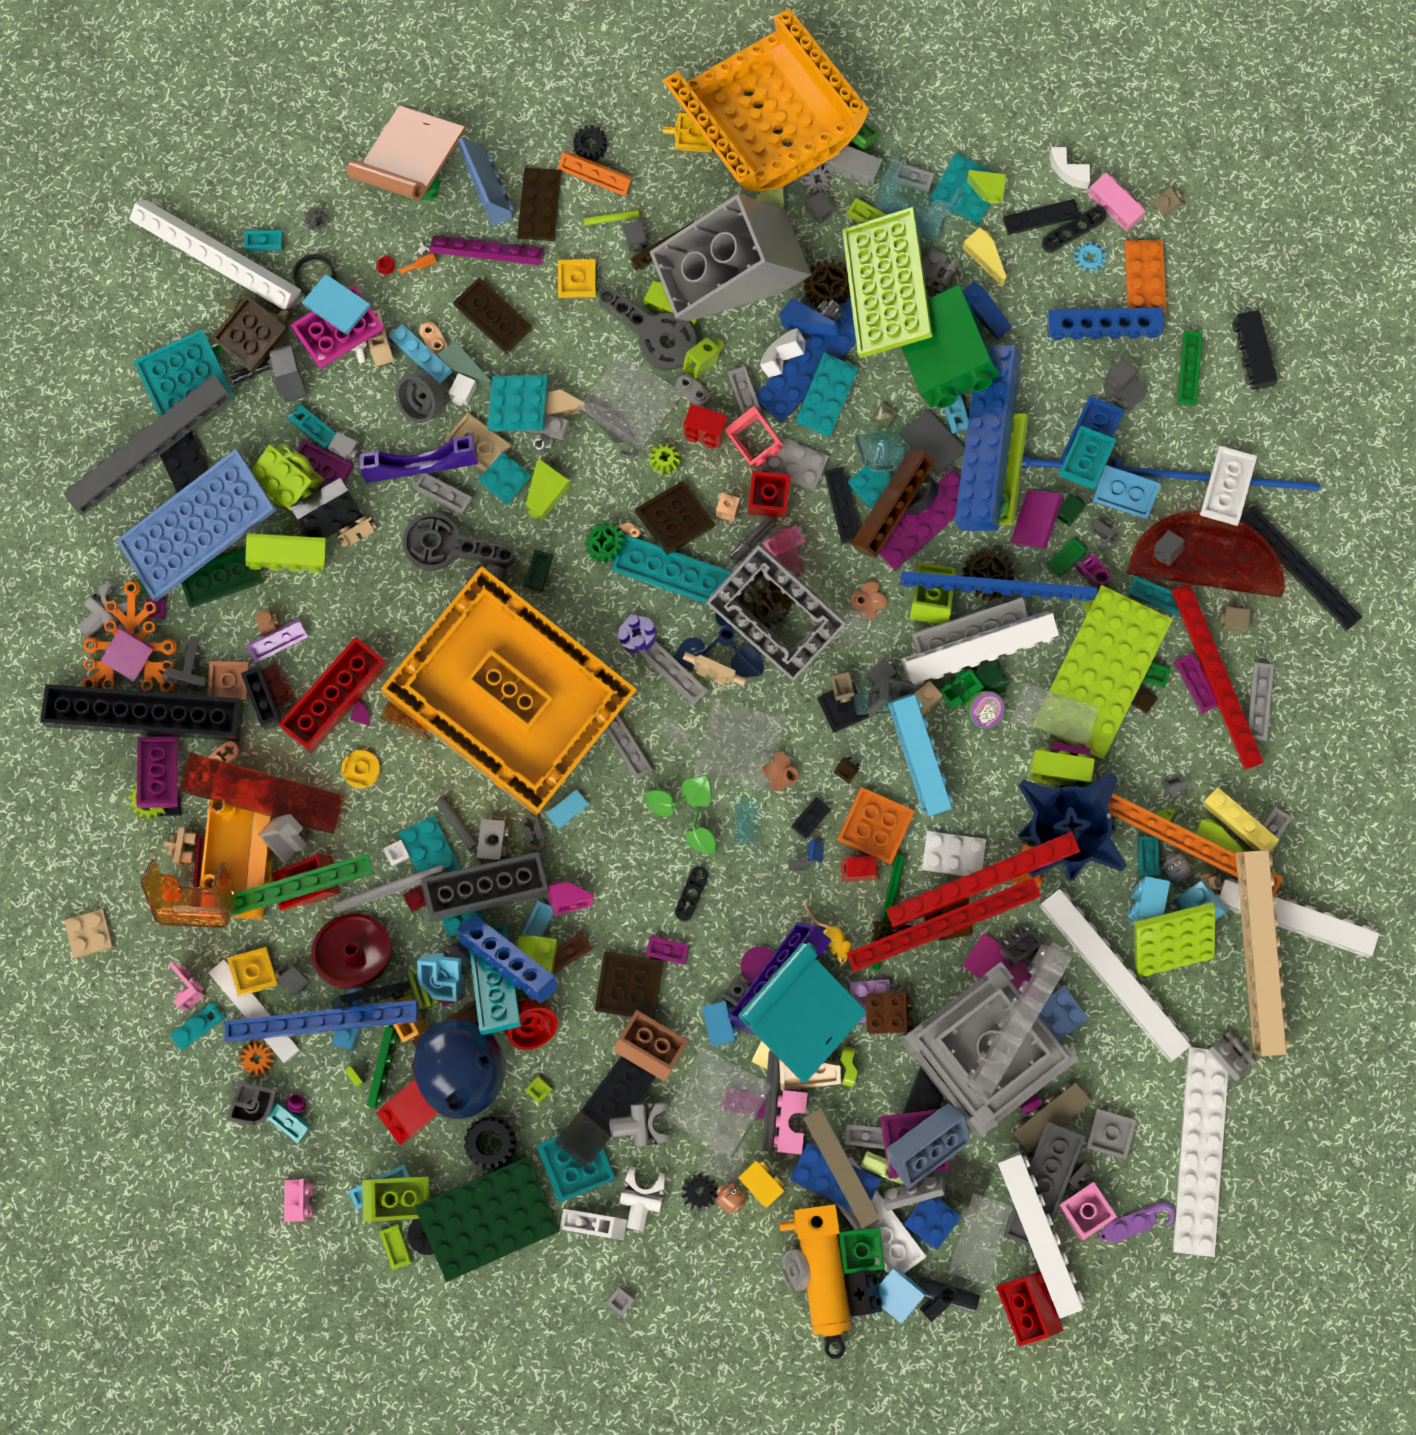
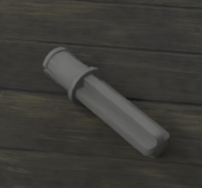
M767 517L744 541L741 540L740 544L728 555L730 559L737 564L748 552L750 553L751 549L775 526L774 520Z

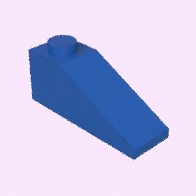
M975 280L963 290L970 300L977 319L997 339L1012 327L988 293Z
M794 298L779 313L781 325L787 330L798 328L800 333L838 335L840 333L836 322Z

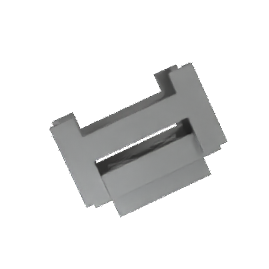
M1002 962L900 1041L949 1104L964 1115L967 1129L975 1139L982 1137L996 1126L999 1121L1078 1061V1058L1067 1044L1061 1046L1012 984L1011 980L1014 977ZM920 1051H921V1052L924 1054V1056L928 1059V1061L931 1063V1065L935 1068V1070L938 1072V1074L942 1077V1079H943V1080L945 1081V1083L949 1086V1088H950V1089L952 1090V1092L956 1095V1097L959 1099V1101L963 1104V1106L966 1108V1110L970 1113V1115H971L972 1117H970V1116L968 1115V1113H967V1112L965 1111V1109L961 1106V1104L958 1102V1100L955 1098V1096L951 1093V1091L948 1089V1087L944 1084V1082L941 1080V1078L937 1075V1073L934 1071V1069L930 1066V1064L927 1062V1060L923 1057V1055L920 1053Z

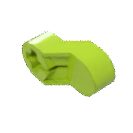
M845 1045L839 1062L846 1068L842 1085L853 1088L858 1070H856L852 1063L856 1049Z

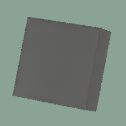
M808 859L788 861L789 871L807 870L809 867Z

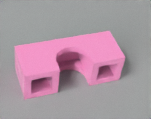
M783 1090V1094L778 1095L777 1107H781V1115L776 1116V1127L779 1128V1136L774 1138V1148H778L777 1153L802 1155L804 1134L793 1132L788 1125V1121L794 1114L806 1113L807 1093Z

